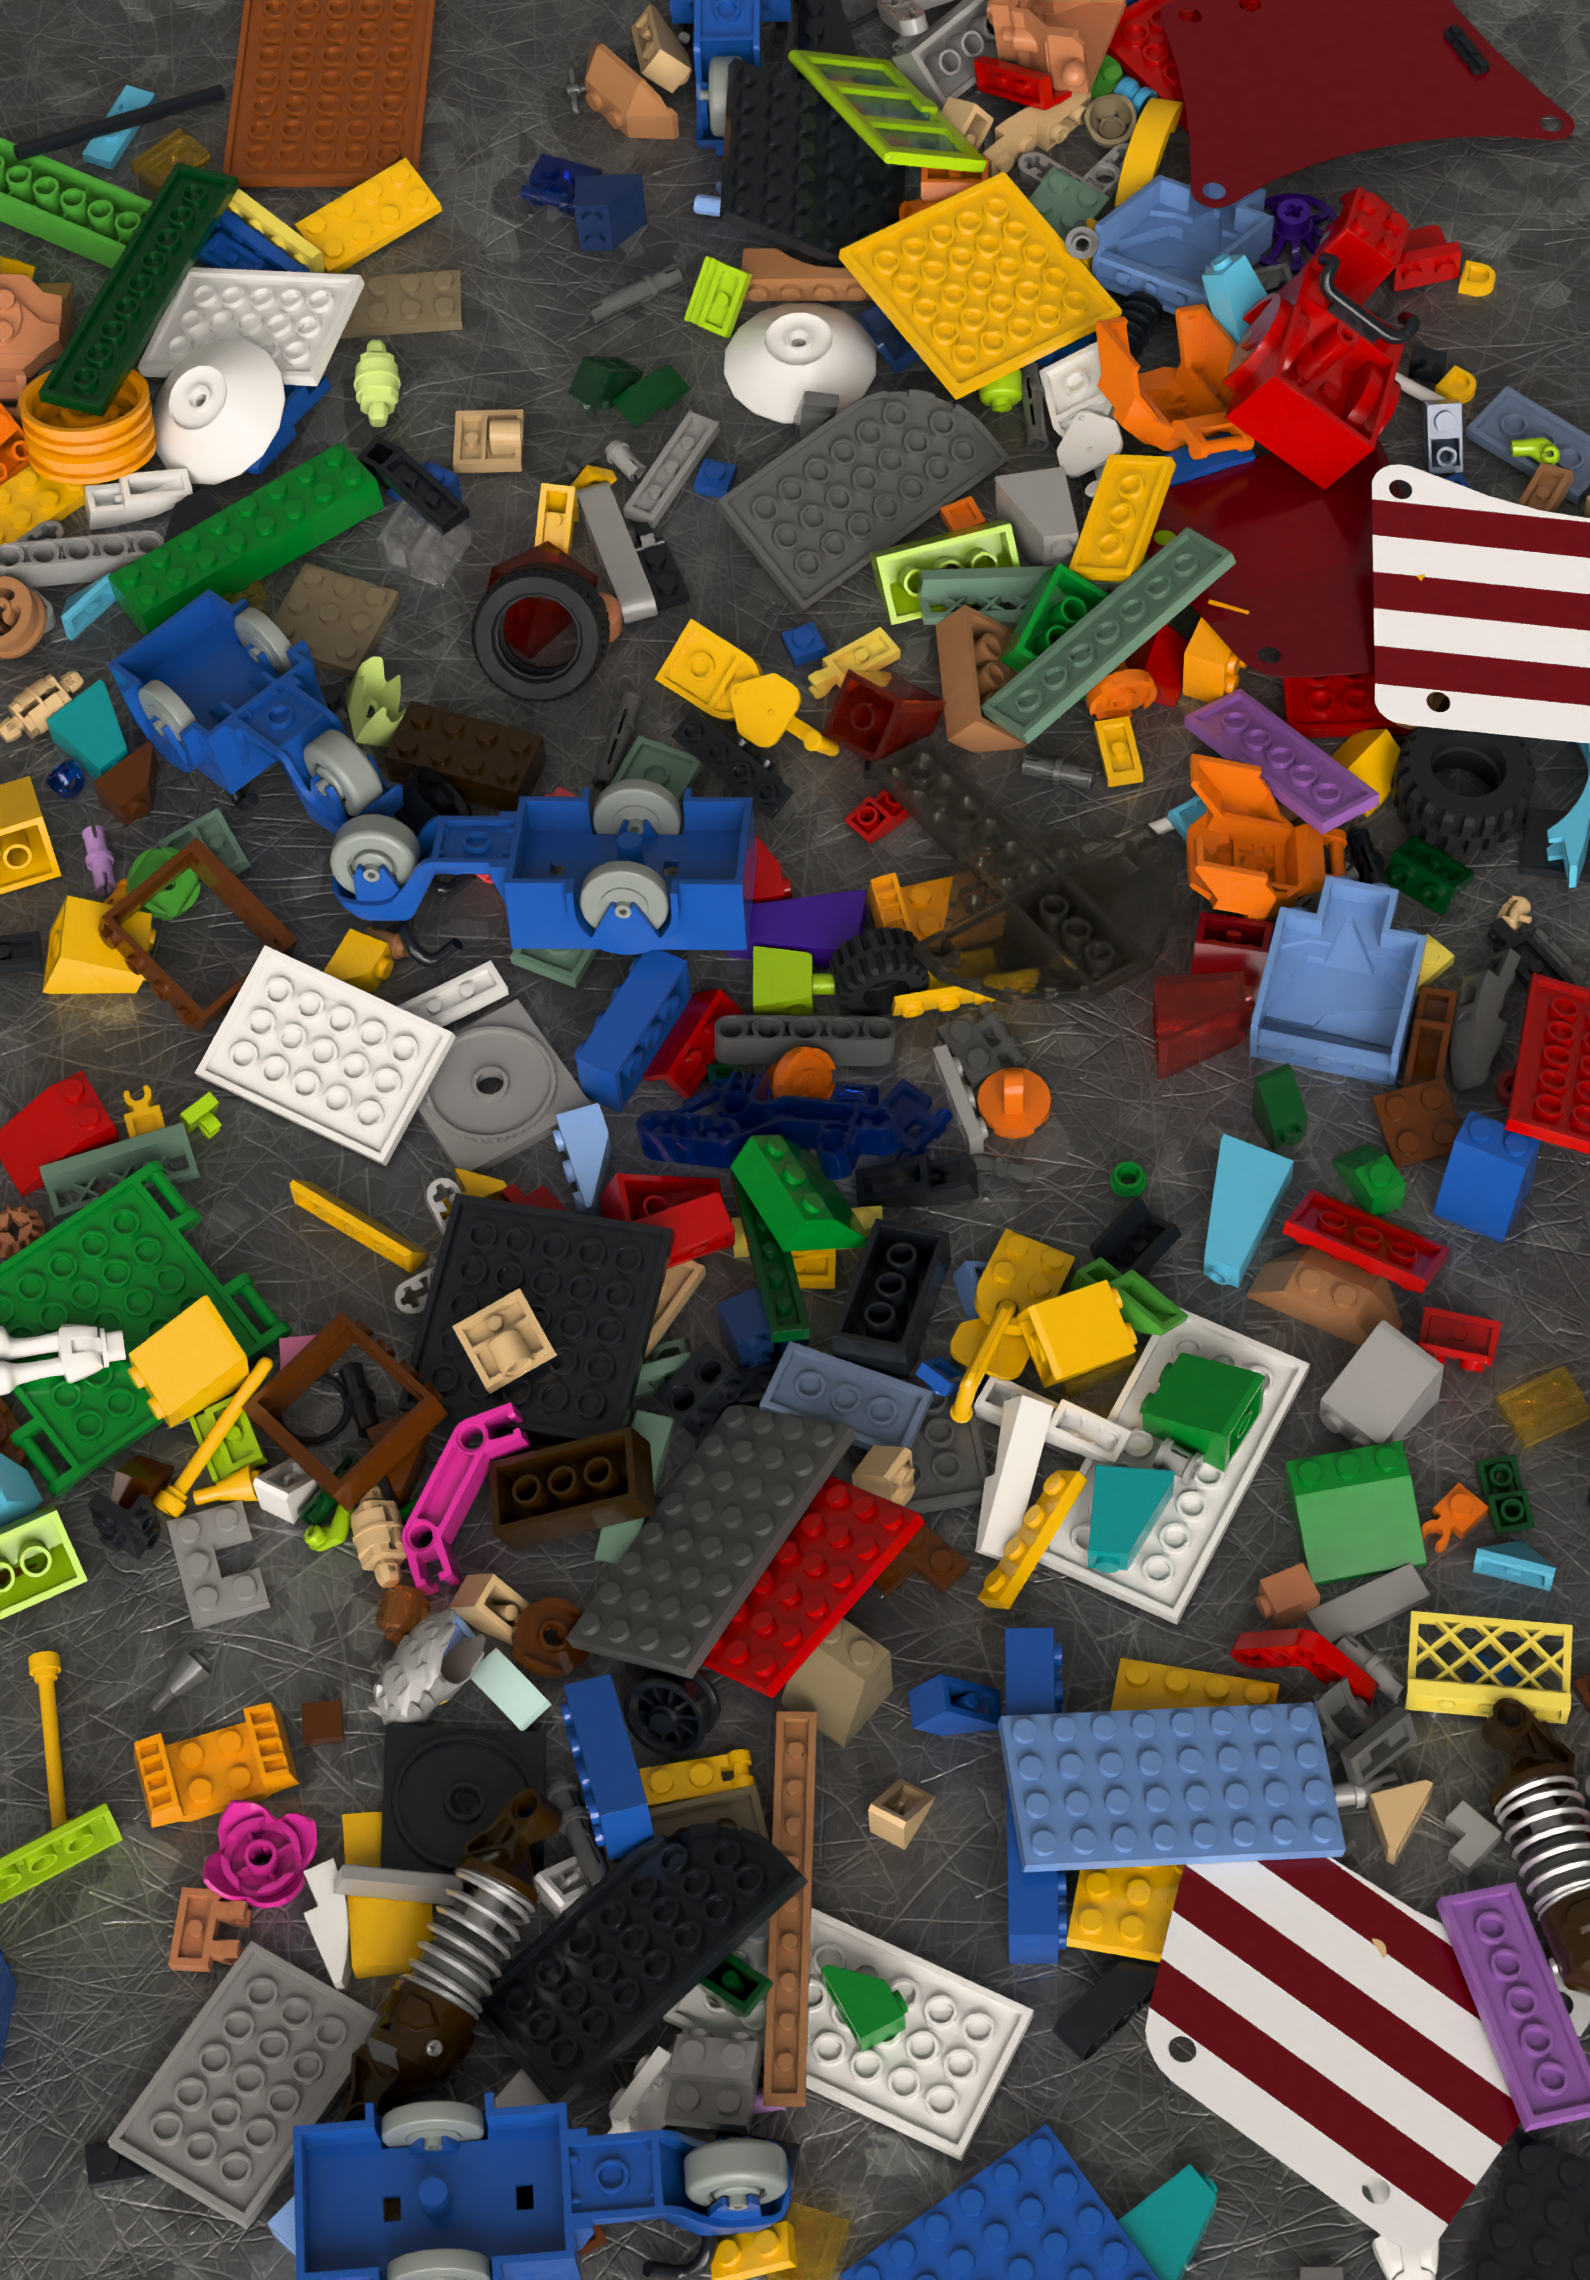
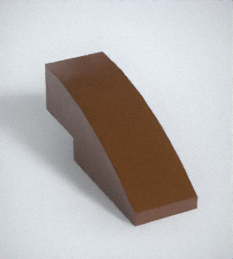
M1427 986L1420 987L1402 1088L1443 1078L1458 995L1457 991Z

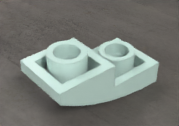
M497 1648L479 1663L470 1678L521 1731H524L551 1706V1703Z

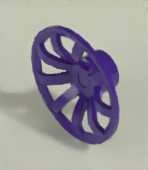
M1298 193L1275 195L1265 199L1264 208L1269 206L1275 216L1272 240L1277 236L1278 239L1271 253L1267 257L1261 254L1258 263L1265 267L1282 264L1276 260L1288 241L1291 242L1293 264H1289L1291 273H1299L1306 264L1301 262L1300 241H1303L1308 250L1314 255L1318 245L1314 242L1312 235L1321 239L1324 232L1315 224H1319L1327 218H1330L1331 222H1333L1338 216L1329 205L1312 196ZM1307 203L1318 207L1322 211L1317 215L1310 216L1311 209Z

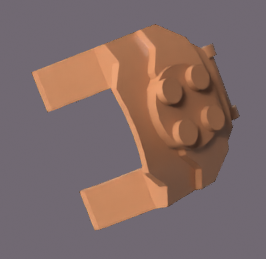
M0 274V402L18 401L16 407H4L12 418L17 420L18 424H22L19 398L24 388L30 383V378L45 364L59 358L72 337L73 283H39V286H37L27 275Z

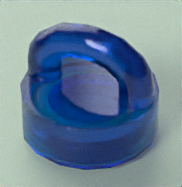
M68 759L48 775L46 784L62 798L69 799L74 798L81 792L84 787L85 778L80 771V767L72 759ZM75 778L76 783L74 787L66 790L64 787Z

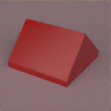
M1168 624L1163 626L1125 660L1127 669H1141L1150 673L1157 688L1156 699L1153 703L1176 708L1183 688L1184 652L1189 642Z

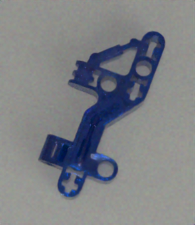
M733 1070L728 1079L713 1081L710 1088L683 1101V1106L674 1111H648L639 1116L636 1121V1129L644 1156L650 1160L730 1168L751 1135H782L801 1148L816 1149L822 1174L832 1180H840L849 1176L853 1172L860 1154L887 1156L897 1151L901 1146L896 1114L891 1107L878 1104L879 1090L876 1084L839 1080L834 1087L830 1099L783 1095L768 1101L770 1093L769 1075L767 1073H760L756 1079L754 1073L747 1072L743 1077L739 1070ZM714 1102H718L715 1111L710 1115L693 1114Z

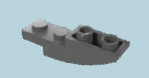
M1511 948L1486 956L1481 971L1464 977L1454 1011L1450 1044L1453 1085L1458 1091L1479 1086L1487 1080L1491 1072L1490 1066L1495 1053L1502 1045V1036L1507 1023L1497 1015L1504 1006L1503 999L1509 985L1516 977L1515 970L1521 957Z

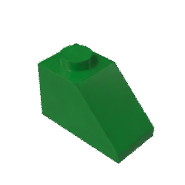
M1365 1144L1332 1160L1333 1166L1363 1211L1381 1217L1403 1206L1406 1183L1387 1154Z
M826 1965L821 1968L822 1983L861 2052L906 2029L904 2014L909 2012L908 2007L898 1990L891 1992L885 1980L832 1965Z

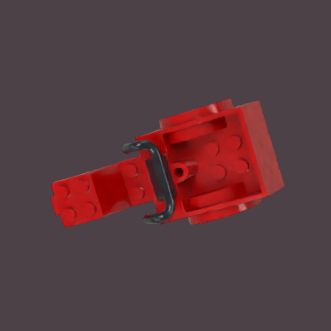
M1360 186L1340 196L1339 202L1343 205L1340 216L1322 233L1323 237L1320 240V245L1299 273L1277 293L1267 295L1244 314L1243 320L1251 326L1237 345L1229 362L1228 375L1222 382L1233 391L1225 419L1324 490L1375 449L1377 439L1392 417L1400 398L1401 386L1395 380L1404 344L1416 334L1420 326V319L1417 315L1401 312L1398 315V323L1404 327L1400 330H1395L1362 306L1399 264L1410 226L1401 214L1393 211L1391 205L1375 193H1369Z

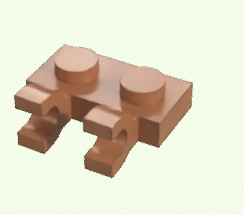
M182 1887L168 1961L171 1970L211 1973L213 1961L233 1966L245 1949L240 1948V1940H217L220 1922H224L234 1927L251 1928L253 1912L252 1910H247V1902L224 1901L223 1897L210 1889Z

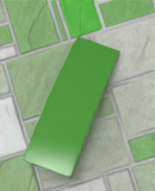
M1102 1257L1077 1270L1069 1292L1107 1280L1110 1288L1115 1286L1121 1297L1123 1308L1119 1309L1124 1323L1129 1322L1133 1330L1142 1333L1162 1336L1184 1323L1188 1318L1184 1311L1132 1269L1122 1275Z

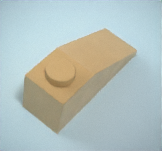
M650 4L631 28L642 75L673 94L677 87L684 85L691 75L692 68L689 55L656 7Z

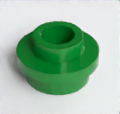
M1122 1162L1110 1174V1187L1120 1197H1137L1147 1187V1174L1135 1162ZM1125 1179H1131L1135 1183L1124 1184L1122 1183V1181Z

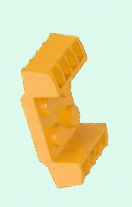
M996 853L970 856V872L900 887L896 872L871 879L867 900L875 928L889 927L893 929L897 927L902 928L903 931L912 932L913 936H916L922 953L986 940L995 933L1018 927Z
M271 1702L244 1708L243 1712L246 1722L169 1745L165 1744L161 1733L134 1742L133 1756L151 1828L179 1821L191 1822L224 1812L231 1800L258 1802L267 1799L273 1793L300 1784L281 1712Z

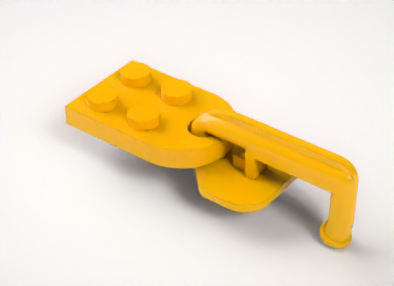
M693 619L689 620L655 680L709 715L724 721H736L738 733L756 746L762 748L774 746L780 740L785 730L804 741V747L808 751H817L829 757L836 756L839 753V746L835 741L794 716L801 703L800 691L794 684L775 673L764 675L760 664L752 656Z
M1005 1229L976 1288L974 1306L980 1318L962 1322L950 1343L952 1357L957 1362L968 1366L960 1382L955 1403L950 1408V1416L955 1422L966 1423L972 1418V1403L985 1374L1003 1381L1014 1380L1021 1375L1030 1357V1352L1022 1336L1016 1316L1029 1306L1058 1297L1073 1268L1076 1257Z

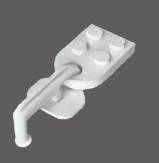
M1097 342L1039 370L1053 428L1062 438L1057 448L1060 467L1064 466L1065 474L1068 477H1079L1094 469L1097 480L1090 483L1085 489L1086 496L1092 499L1094 498L1108 455L1120 454L1123 448L1121 430L1112 415L1115 408L1097 387L1101 377Z

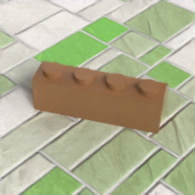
M964 605L936 624L947 741L972 753L1023 749L1028 744L985 717L981 706L1019 674L999 661L1014 629Z

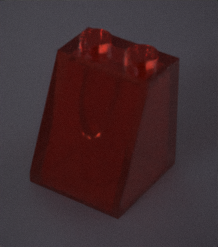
M546 541L493 566L486 592L506 572L520 565L525 566L526 563L548 562L550 564L557 563L559 566L560 564L564 565L566 568L569 567L574 572H579L582 577L587 578V581L593 584L594 589L596 588L599 576L551 542ZM542 596L528 597L509 607L504 621L505 637L510 646L528 659H531L574 620L569 611L557 601Z
M848 669L821 735L876 765H882L932 735L946 701L891 672Z
M1243 971L1154 977L1152 1019L1158 1079H1166L1244 1042L1245 1028L1251 1027L1253 993L1252 986H1245Z

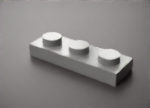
M947 1044L933 1048V1068L968 1155L984 1154V1139L988 1138V1131L982 1116L978 1118L975 1116L973 1108L976 1107V1103L970 1086L964 1087L961 1078L964 1077L961 1062L958 1056H951Z

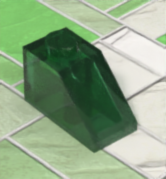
M583 356L568 394L577 398V404L586 410L596 412L597 409H611L614 406L612 401L638 382L644 372L619 357Z

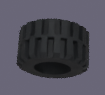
M884 927L857 934L852 939L842 943L840 948L834 951L832 954L833 958L829 962L840 1003L846 1011H850L851 1014L856 1016H882L891 1013L894 996L922 992L927 990L930 977L916 936H913L912 932L903 931L902 928L890 929L889 927Z

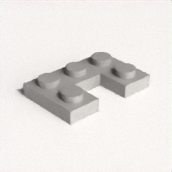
M242 1500L166 1521L195 1630L271 1608L260 1567L224 1578L221 1575L215 1551L253 1540Z

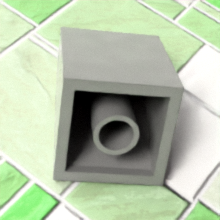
M1064 466L995 476L996 520L1004 519L1011 523L1016 548L1031 566H1055L1059 562L1064 565L1065 562L1072 559L1078 543L1079 532Z
M1383 1319L1321 1398L1319 1417L1328 1430L1336 1434L1340 1433L1351 1441L1354 1449L1400 1441L1439 1401L1444 1365Z

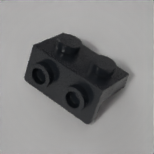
M1135 1198L1090 1245V1251L1095 1260L1102 1257L1122 1275L1133 1269L1143 1277L1180 1238L1181 1233L1176 1224L1150 1214L1144 1200Z
M98 1492L88 1503L94 1519L92 1522L100 1533L99 1539L112 1551L119 1552L121 1549L139 1560L146 1550L152 1549L157 1543L161 1527L151 1500L142 1493L129 1510Z

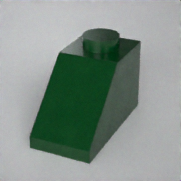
M1289 1063L1258 1075L1254 1079L1252 1117L1272 1150L1283 1145L1292 1146L1306 1136L1308 1116Z
M730 1954L698 1986L711 2000L736 2017H748L774 1983Z

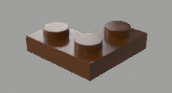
M923 1525L872 1585L888 1598L915 1571L939 1593L944 1595L970 1569V1562L926 1525Z

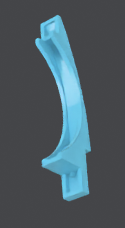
M1576 742L1584 755L1588 767L1589 776L1584 791L1571 811L1561 821L1547 830L1548 842L1553 843L1546 848L1548 861L1563 859L1569 888L1577 886L1590 838V743Z

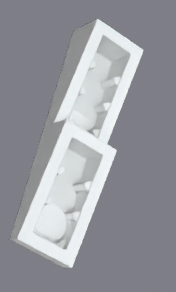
M992 1376L989 1377L974 1404L978 1419L1001 1426L1004 1401L1025 1395L1054 1406L1045 1442L1110 1466L1117 1464L1132 1436V1431L1062 1399L1058 1404L1011 1381L999 1380Z
M1025 1395L1004 1401L995 1474L985 1477L975 1552L1001 1560L1006 1544L1016 1536L1021 1528L1054 1406Z

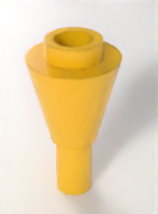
M250 1463L220 1480L216 1485L193 1491L195 1504L199 1506L217 1500L258 1501L253 1483L255 1478L263 1474L261 1469L255 1470L254 1466Z

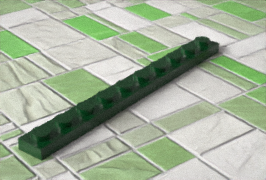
M706 1065V1079L771 1343L810 1339V1326L791 1251L783 1252L730 1168L751 1135H761L744 1065Z

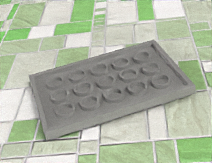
M250 1941L108 2139L109 2147L248 2230L294 2163L293 2126L322 2123L351 2081L352 2053L365 2043L364 2040L378 2015L376 2012L255 1942Z

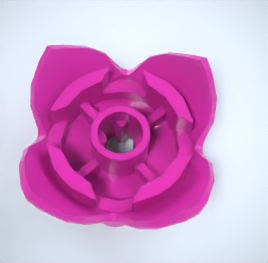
M231 1800L219 1820L217 1831L220 1844L219 1850L209 1855L204 1863L203 1882L219 1896L232 1901H246L253 1907L273 1908L289 1903L303 1889L305 1884L303 1871L307 1870L315 1855L317 1848L315 1820L301 1813H288L277 1818L265 1806L256 1802ZM266 1855L269 1862L263 1866H258L257 1858Z

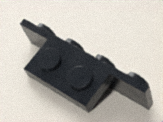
M693 708L671 735L672 738L744 798H753V805L771 820L775 818L794 793L790 787L782 782L783 779L773 771L777 766L762 753H759L757 757L748 751L752 745L736 732L732 737L727 735Z

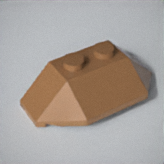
M596 41L591 43L585 75L587 92L585 98L590 108L594 111H599L607 118L609 124L614 129H619L628 138L676 139L679 137L677 113L664 103L661 96L639 74L607 46Z
M1305 1245L1264 1263L1247 1293V1297L1359 1347L1364 1344L1383 1319L1400 1332L1403 1328V1322L1387 1278L1371 1275L1359 1266L1347 1261L1334 1259L1328 1253L1310 1245Z

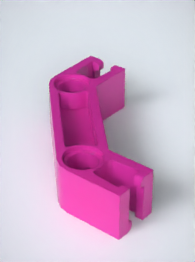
M511 1402L467 1418L456 1426L404 1526L402 1544L415 1586L425 1596L439 1591L437 1583L431 1584L429 1581L426 1567L428 1562L440 1559L444 1571L438 1573L440 1581L445 1580L451 1586L463 1583L451 1544L489 1472V1462L532 1447L528 1434L520 1428L514 1429V1434L497 1439L494 1435L495 1430L514 1421L517 1424L524 1422L521 1412ZM483 1434L481 1445L475 1449H469V1442L472 1437ZM432 1532V1542L425 1548H419L418 1543L422 1535Z

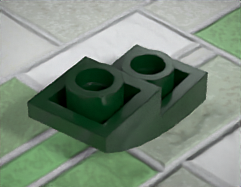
M668 364L630 386L612 402L636 429L659 408L662 407L666 412L691 389L675 369Z
M1515 1454L1477 1461L1475 1468L1484 1502L1489 1507L1488 1516L1495 1535L1535 1528L1527 1490L1523 1489Z

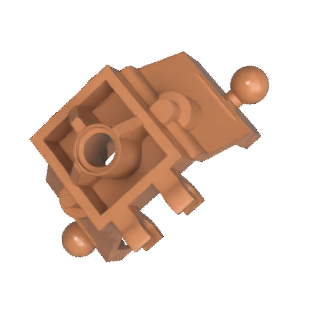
M988 0L986 17L994 26L998 60L1015 61L1018 66L1051 75V83L1054 90L1089 94L1126 7V0Z

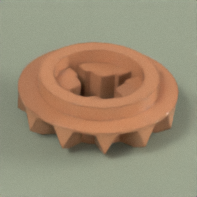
M7 1204L6 1209L0 1212L1 1258L9 1259L45 1234L44 1221L36 1209L31 1210L24 1204L20 1207H11ZM12 1222H15L21 1228L18 1235L19 1241H15L9 1232Z

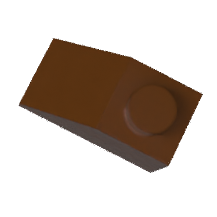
M150 741L144 743L93 782L99 802L125 827L135 820L144 817L149 809L154 806L159 764L153 744Z
M409 1411L367 1428L366 1433L371 1449ZM428 1435L384 1476L399 1509L408 1504L427 1462L424 1445L430 1443Z

